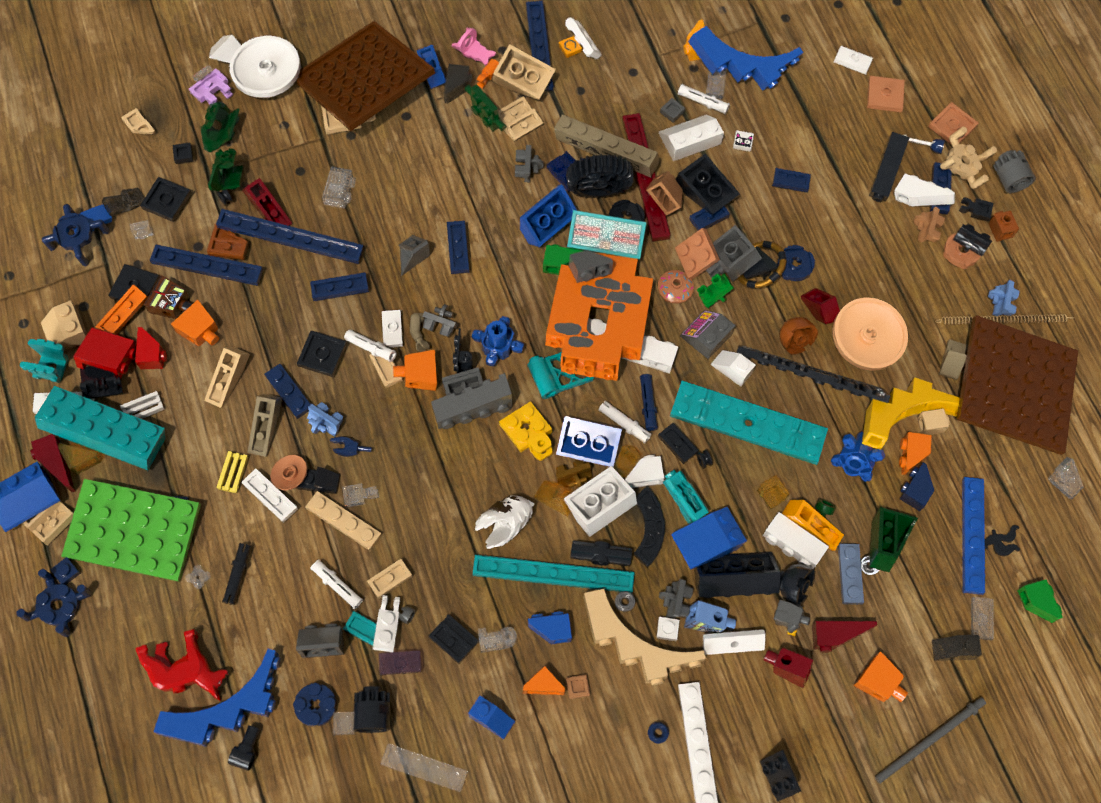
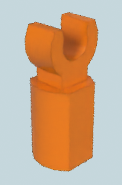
M491 59L482 70V74L477 77V81H479L477 85L483 89L488 80L492 79L493 73L499 64L497 60Z

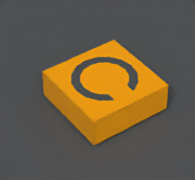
M574 36L559 42V47L566 58L582 52V48Z

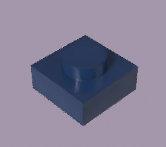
M67 557L50 569L60 584L64 585L81 574Z

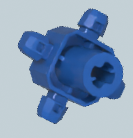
M502 316L499 321H493L487 325L485 333L483 330H473L472 339L479 343L481 342L482 351L487 355L486 365L493 367L498 359L504 360L508 358L511 350L515 353L523 352L524 344L518 340L514 341V332L509 327L510 319L508 317Z
M863 432L858 433L856 438L851 434H847L843 437L844 446L841 453L834 455L831 463L835 467H843L845 473L850 476H860L863 481H870L873 476L872 470L875 462L882 461L885 458V453L881 449H873V447L863 445Z

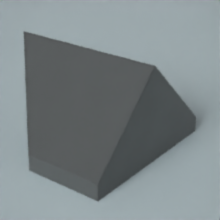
M412 235L398 245L400 247L401 276L430 256L427 240Z

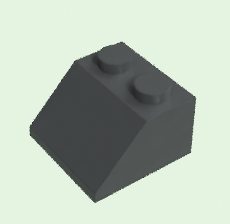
M327 624L325 628H317L314 625L305 626V629H300L298 632L296 651L302 658L344 655L343 630L337 624Z

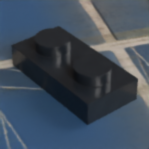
M674 423L658 434L659 439L683 465L699 452Z

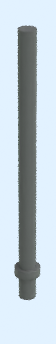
M980 697L974 703L967 704L966 709L875 776L879 784L968 717L976 715L978 710L986 705V701Z

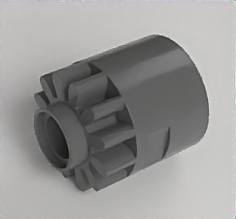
M1010 150L1001 154L998 158L999 160L995 161L993 165L1007 193H1016L1024 190L1036 180L1021 150L1017 152L1016 150Z

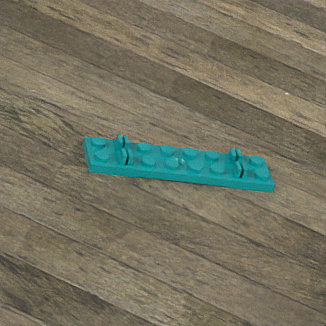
M681 381L670 417L815 465L819 462L828 431L826 427L685 381ZM746 420L751 421V422H752V425H751V426H747V425L745 424V421H746Z

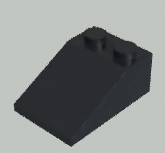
M706 153L679 172L675 179L681 186L683 193L711 215H714L740 195Z

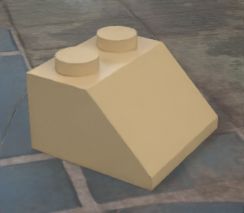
M71 300L53 307L41 322L47 340L61 344L64 347V351L81 345L87 335L79 311Z

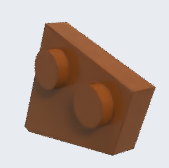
M215 224L207 248V254L215 257L244 260L248 249V241L242 237H237L231 231L227 232L224 229L217 228Z

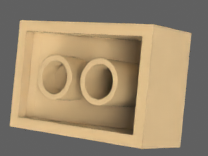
M509 44L493 73L492 81L508 90L540 100L556 69Z

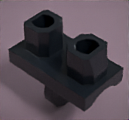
M963 224L953 239L966 247L964 251L967 252L970 249L983 256L992 242L988 234L976 232L974 226L970 224Z

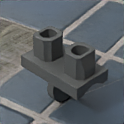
M526 145V150H516V162H525V165H515V177L525 178V182H530V170L533 169V173H538V170L544 167V162L539 159L538 155H534V159H531V145Z
M446 304L442 308L435 307L434 312L438 313L439 316L425 311L423 313L425 318L424 329L434 332L436 323H440L442 327L439 334L449 338L453 330L458 328L459 324L445 319L446 316L449 318L453 316V313L448 311L449 306Z
M679 579L678 582H672L671 586H666V592L659 593V598L664 600L663 606L668 607L667 618L689 616L690 607L682 604L683 598L690 599L692 597L693 588L685 585V580Z

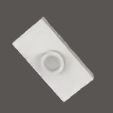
M841 46L834 62L866 74L873 58Z
M401 310L382 311L384 346L387 348L403 347Z

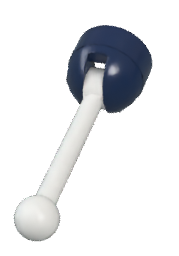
M909 138L910 142L928 145L933 152L942 153L945 140L935 139L932 142Z

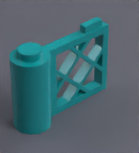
M562 352L546 358L534 356L527 364L542 399L551 398L559 392L594 380V377L581 379L576 377L575 374L561 372V369L553 367L551 361L558 360L561 362ZM560 375L570 378V382L561 385L559 381Z

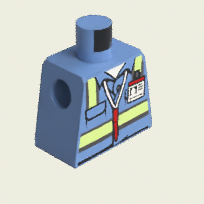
M697 601L690 606L689 616L685 619L684 627L707 633H720L724 629L733 631L736 619L727 617V609Z

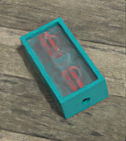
M573 210L567 247L640 259L646 222Z

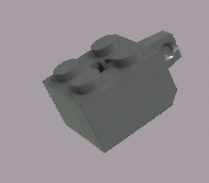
M735 225L713 242L720 261L706 271L711 278L716 274L726 273L734 281L760 261L762 257Z

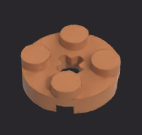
M956 233L952 234L944 245L943 256L951 264L967 269L969 266L974 265L981 255L970 249L967 253L961 252L959 248L966 247L953 240Z

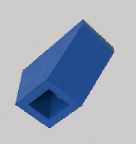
M554 612L552 616L544 617L543 614H535L528 618V627L548 643L571 642L569 614Z

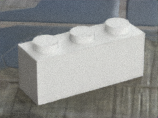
M778 512L763 534L769 544L777 545L785 555L794 557L799 561V564L813 569L829 548L825 543L780 512Z

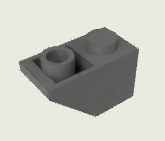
M585 250L570 254L569 268L576 282L579 283L612 274L613 260Z

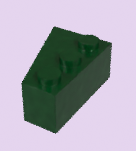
M882 507L879 508L871 524L869 567L890 572L918 517Z

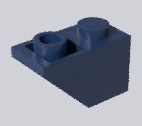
M922 463L919 468L914 467L909 475L912 477L909 483L906 481L900 490L903 493L900 500L919 512L926 506L935 491L927 464Z

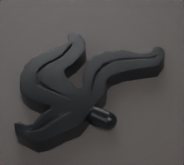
M1011 526L1007 535L996 534V530L993 529L992 535L985 539V549L993 545L994 552L1003 557L1008 556L1014 550L1020 551V548L1015 544L1005 546L1002 541L1012 542L1016 537V530L1019 529V526Z

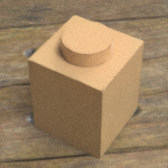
M944 409L924 411L917 417L921 434L934 435L944 433L950 425L949 416L945 414Z

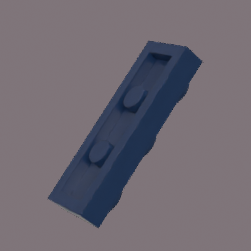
M934 162L932 166V182L939 187L951 189V170H942L940 168L942 163ZM950 204L930 205V212L933 211L934 207L940 209V214L948 215L950 211Z
M465 221L447 222L451 274L469 273Z
M365 272L310 281L313 301L369 292Z
M278 364L264 374L296 419L309 412L308 407L311 404L281 364Z

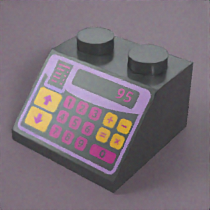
M704 310L680 334V337L709 359L732 336L736 325L720 313Z

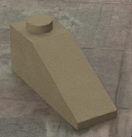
M268 394L257 396L247 453L267 457L279 419L282 397Z

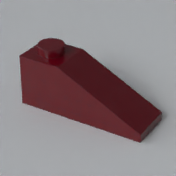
M260 178L242 190L265 220L288 226L292 224Z
M50 434L31 441L33 449H30L32 458L43 465L72 493L76 490L60 439L56 435Z
M815 621L812 624L813 649H820L821 653L832 652V650L874 629L877 626V621Z

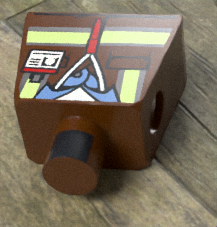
M161 275L145 301L144 306L148 313L177 319L181 312L187 310L193 303L188 301L189 295L184 288Z

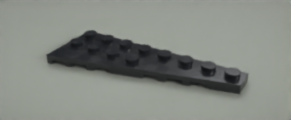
M740 344L738 346L737 353L742 354L749 360L751 358L756 359L759 364L765 366L771 364L776 366L778 370L785 372L789 370L794 372L795 375L810 377L817 384L824 385L828 383L834 389L841 391L846 389L851 391V394L857 396L864 395L869 397L870 400L876 399L885 403L889 402L890 395L884 388Z

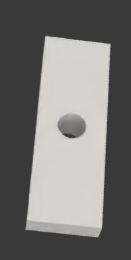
M751 630L703 634V650L705 655L765 650V631Z

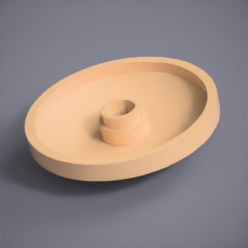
M859 298L846 304L837 314L833 324V340L841 356L850 364L860 369L877 371L890 367L900 359L907 347L908 331L902 316L890 304L876 298Z

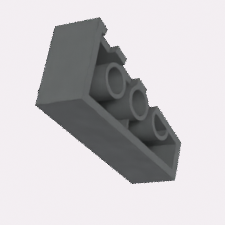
M505 373L498 375L499 379L493 382L490 379L483 381L480 387L474 388L470 386L465 388L459 395L452 393L432 401V410L438 429H449L455 424H466L471 422L472 419L479 417L487 418L493 413H504L512 408V393Z

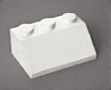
M704 115L659 131V135L673 161L720 145L724 134L717 119L709 115Z
M612 466L564 498L576 521L589 537L637 504L635 491Z

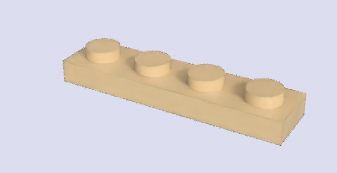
M318 491L305 506L307 510L369 551L372 550L382 536L379 531Z

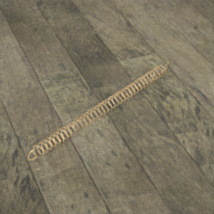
M1018 315V316H1017V323H1019V318H1018L1019 316L1021 317V318H1020V323H1022V316H1021V315ZM1025 315L1027 316V323H1029V316ZM1032 315L1034 316V323H1036V316L1038 315ZM1066 316L1065 322H1067V318H1070V319H1071V318H1074V317H1067V316Z

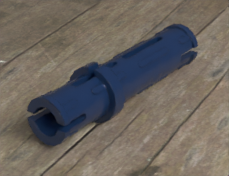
M643 374L640 376L645 430L655 431L658 429L652 375Z

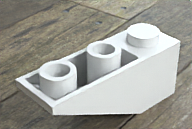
M904 174L894 190L895 200L910 206L955 203V192L951 189L939 187L930 181H923L915 175Z

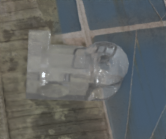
M505 627L501 631L487 633L486 628L478 629L481 653L513 647L517 640L516 631L511 627Z

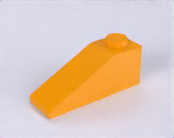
M790 500L782 513L829 546L828 549L832 551L836 550L844 536L843 533L805 500Z

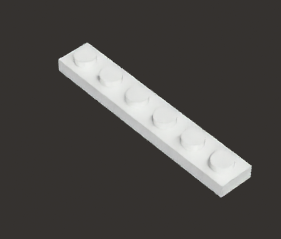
M699 682L679 684L678 690L695 803H718Z

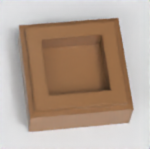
M587 675L566 678L569 699L590 696Z

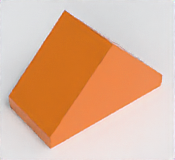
M545 666L523 686V694L564 695L565 687Z

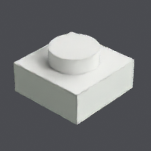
M659 617L656 638L677 641L679 620Z

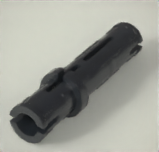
M239 543L235 560H232L231 563L233 567L222 603L228 604L229 597L231 596L229 605H235L243 572L248 566L246 562L252 546L246 544L243 552L244 544Z

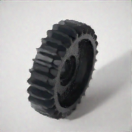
M594 154L591 157L587 155L586 158H580V160H575L574 163H571L566 171V181L570 191L575 195L578 194V196H584L585 198L598 197L599 199L600 197L606 198L607 196L613 197L615 194L619 195L620 192L624 193L625 190L632 186L634 179L633 168L630 162L621 156L616 157L615 154L613 156L609 154L595 156Z

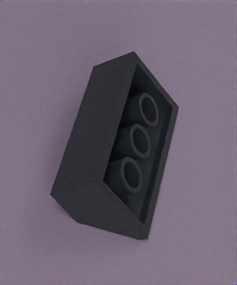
M772 552L727 554L694 568L699 598L780 593V570Z

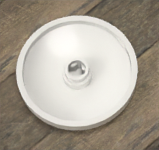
M260 36L245 42L235 51L230 62V74L236 87L243 93L258 98L276 96L289 89L297 80L301 68L300 58L294 46L287 40L276 36Z

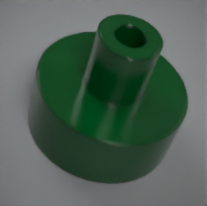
M818 499L815 505L824 518L827 514L833 515L837 508L833 503L825 499Z

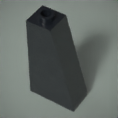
M892 132L888 138L869 196L874 201L886 202L910 137Z

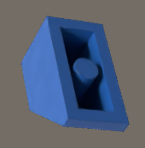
M433 44L417 50L418 56L434 67L435 74L427 79L430 88L446 83L447 81Z
M480 695L468 713L471 719L503 740L515 723L505 712Z

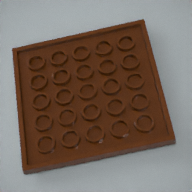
M372 21L300 69L295 83L348 130L352 131L435 74L434 67L382 26Z
M978 315L974 316L956 420L1060 455L1066 453L1078 350Z

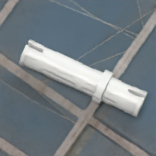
M681 84L678 90V95L703 104L710 110L715 109L726 114L729 109V103L716 99L714 95L709 96L684 84Z
M348 330L345 333V341L371 352L375 357H382L389 362H392L396 357V351L385 347L381 342L370 340L353 330Z
M604 401V404L602 403L598 411L627 430L629 435L632 434L644 444L650 439L651 433L638 425L639 423L636 420H631L607 401Z
M320 559L311 566V570L323 579L322 582L335 590L353 609H356L362 603L363 599L339 579L334 570L331 571Z

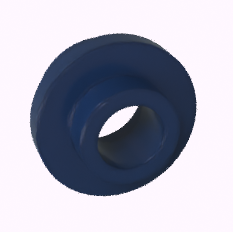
M661 722L653 723L648 729V737L653 743L661 744L669 736L667 726ZM657 729L662 732V736H655L654 731Z

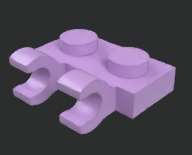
M216 68L189 88L190 93L201 103L206 100L209 105L217 102V98L213 94L218 90L227 99L233 95L229 91L231 88L227 85V78Z

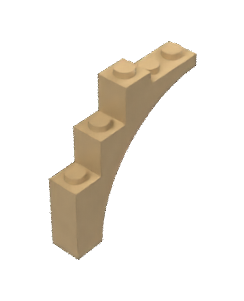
M604 589L584 593L583 599L594 644L606 646L612 644L614 640L620 664L625 663L626 666L637 664V660H640L646 684L651 683L652 686L662 684L668 676L667 670L670 673L681 671V667L685 666L696 668L701 666V663L706 659L704 650L675 652L650 645L629 631L617 618L607 600Z

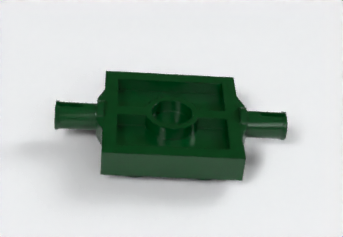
M477 84L473 87L467 85L465 91L472 100L471 109L476 116L479 115L483 124L493 132L498 128L504 131L507 126L499 117L496 105Z

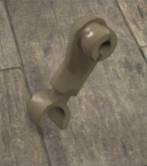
M413 313L410 318L409 332L414 341L417 342L416 350L424 352L426 351L425 349L430 348L429 344L423 340L420 332V323L424 321L422 313Z

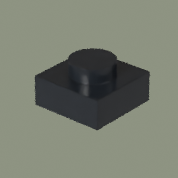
M190 142L172 145L175 164L194 161Z

